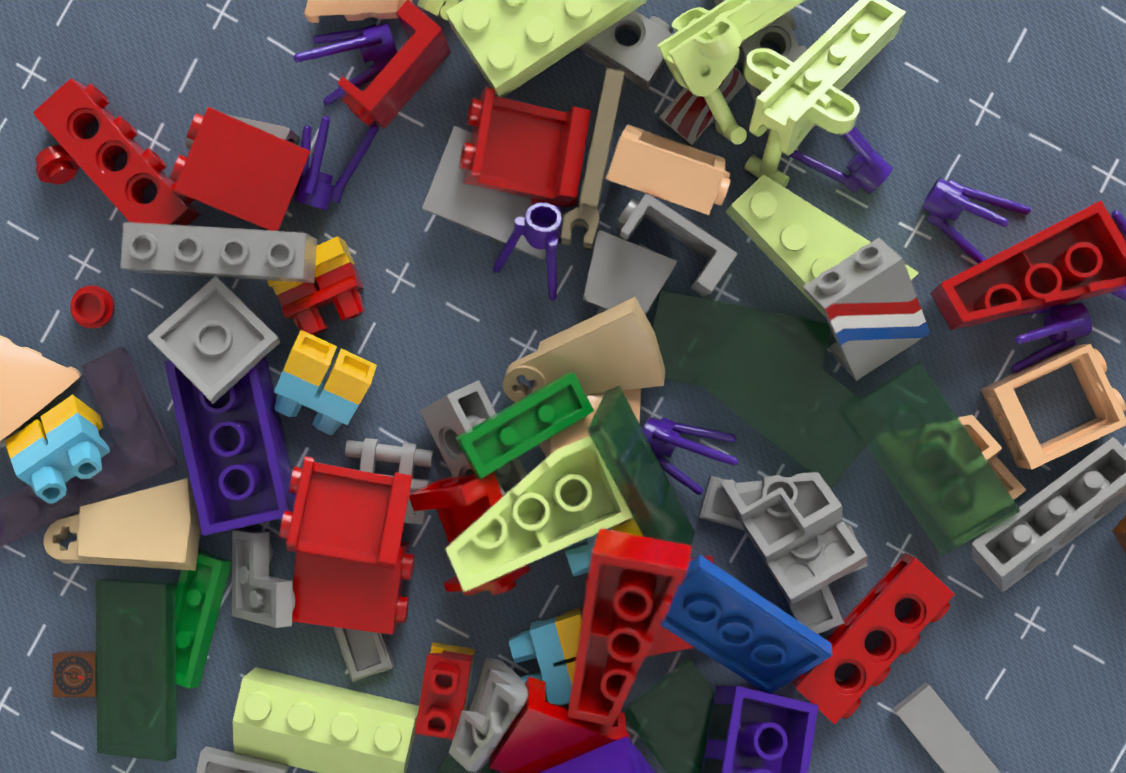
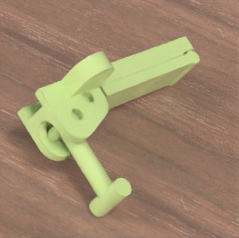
M726 0L710 11L702 7L693 8L681 14L672 22L675 34L657 45L677 83L687 88L691 93L704 97L716 120V131L732 143L742 144L747 138V132L737 124L719 86L737 63L739 45L743 40L805 0Z
M859 0L794 63L770 49L759 48L751 51L746 58L743 75L751 85L760 89L763 93L757 97L749 131L757 137L763 135L768 128L770 133L762 159L752 155L746 162L744 169L757 178L764 174L783 187H786L790 177L777 170L782 152L786 155L793 153L815 124L835 134H843L852 130L859 114V106L853 98L841 92V90L895 38L906 12L885 0Z

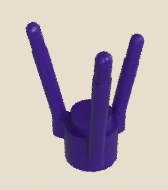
M388 23L378 26L373 24L360 29L315 35L312 39L315 44L339 43L296 53L293 59L295 62H302L359 48L364 63L373 61L374 65L349 80L357 88L380 73L389 63V60L397 54V49ZM340 87L323 99V103L325 105L332 104L345 95L344 91Z
M323 116L317 134L310 169L309 154L295 188L297 193L294 201L327 211L331 201L340 203L345 186L379 130L378 125L373 124L369 128L336 184L331 185L333 176L320 172L330 124V118ZM305 125L303 127L301 147L310 151L312 129L309 125Z
M855 125L852 130L842 134L857 151L846 165V168L851 172L849 176L797 150L789 155L802 164L842 183L852 193H855L860 187L868 194L872 193L887 179L893 170V167L871 147Z
M939 177L921 207L930 212L926 221L940 228L978 264L986 259L946 221L947 218L955 221L964 209L1002 227H1006L1009 224L1008 219L969 201V198L1025 215L1031 212L1029 206L963 186L952 179L946 181Z
M537 203L527 209L525 218L517 217L514 221V229L492 268L495 273L501 271L520 237L524 235L527 242L533 248L545 249L547 287L548 297L551 301L557 298L556 248L557 244H560L562 241L561 208L548 203Z
M1077 302L1067 306L1061 304L1023 313H1049V315L1044 318L1043 328L1017 336L1015 338L1017 344L1035 341L1047 336L1055 342L1017 362L1011 367V370L1015 373L1061 349L1075 346L1076 339L1088 336L1092 331V321L1087 308L1082 303Z
M649 417L637 445L638 449L647 452L644 460L657 465L695 494L701 495L703 488L662 457L663 455L671 458L677 446L732 466L738 464L736 457L680 437L681 433L732 443L736 441L734 434L677 423L662 417L661 421Z

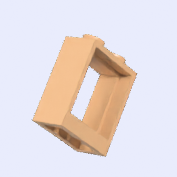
M627 124L618 141L606 179L709 215L713 203L722 205L730 184L729 177L731 173L725 171L726 158Z
M1091 344L1071 346L980 389L1017 467L1032 470L1126 426V417L1123 413L1126 411L1125 402L1120 393L1111 387L1105 375V372H1107L1106 362L1097 349H1093ZM1071 363L1096 418L1039 444L1014 389Z

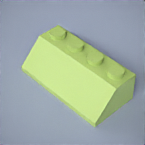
M255 667L243 677L232 721L234 752L318 773H406L415 737L419 706Z

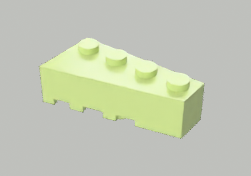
M764 174L726 210L730 218L824 316V311L805 293L803 286L817 278L824 271L845 260L863 246L871 243ZM906 265L912 280L919 272Z

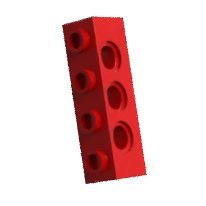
M70 78L33 112L34 116L130 223L188 226L200 215L191 204L195 199L174 191L177 182L172 183L163 173L167 168L164 161L151 148L148 147L144 151L134 140L139 135L137 131L121 115L116 119L105 108L110 101L92 83L86 87ZM98 120V132L92 138L87 139V126L92 121ZM122 152H127L128 162L122 170L116 171L114 167L116 157ZM155 183L157 195L152 202L145 204L143 201V191L148 185Z
M904 553L843 619L844 624L837 626L826 637V640L832 643L833 656L794 679L791 683L812 704L818 705V709L834 724L841 717L843 719L850 717L859 707L862 694L871 685L876 687L886 679L891 670L889 665L900 653L905 655L918 644L921 638L919 633L930 621L934 623L940 620L950 608L949 601L955 593L917 558ZM903 598H910L912 601L910 613L903 618H896L894 610L898 601ZM881 630L883 634L882 643L875 649H865L864 642L866 636L872 631ZM843 663H852L854 670L851 677L845 681H836L834 674L837 667Z

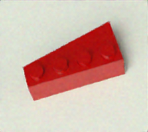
M1100 200L940 283L930 294L952 331L1126 289V241Z
M600 528L591 556L567 717L610 726L614 725L636 679V674L652 646L656 632L662 620L665 619L672 604V599L688 571L691 545Z

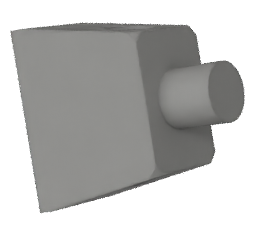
M599 230L596 236L583 302L598 308L597 314L636 297L646 314L677 261Z

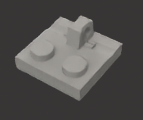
M216 276L147 336L213 404L280 343L279 338Z

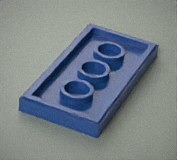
M701 555L689 562L688 571L672 599V604L665 619L660 624L749 683L769 694H772L833 656L832 643Z

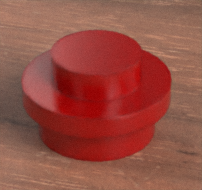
M61 145L50 146L42 150L35 158L37 165L35 172L39 180L45 183L64 184L74 178L80 167Z
M90 285L80 288L73 295L70 311L72 317L79 325L85 328L97 329L111 321L115 313V302L112 295L106 289Z

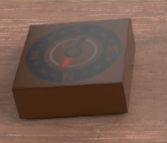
M58 651L52 654L53 697H97L101 694V651Z

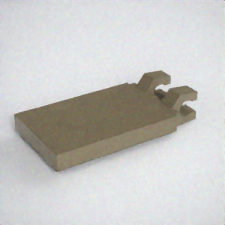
M606 69L579 207L563 215L562 245L570 246L572 229L581 226L587 231L584 235L583 249L592 250L599 226L598 205L622 91L624 71Z

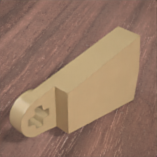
M633 297L540 341L536 352L516 360L508 366L503 380L505 394L512 401L517 402L567 372L575 373L586 395L664 386L665 366L657 338L637 298ZM524 375L527 381L534 380L532 388H527L525 383L517 384L519 376Z
M186 478L81 506L80 514L61 518L49 526L44 536V548L51 557L65 564L84 563L196 571L201 526L191 481ZM70 531V533L77 536V540L69 543L67 550L60 545V541L67 539Z

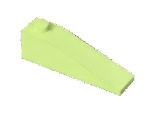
M598 432L555 450L446 548L464 592L597 534L600 528L608 529L634 517Z

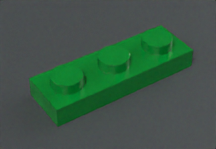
M567 372L455 437L473 473L477 478L481 479L594 412L575 373Z
M198 550L196 571L181 570L154 676L188 689L200 687L232 563L231 560Z

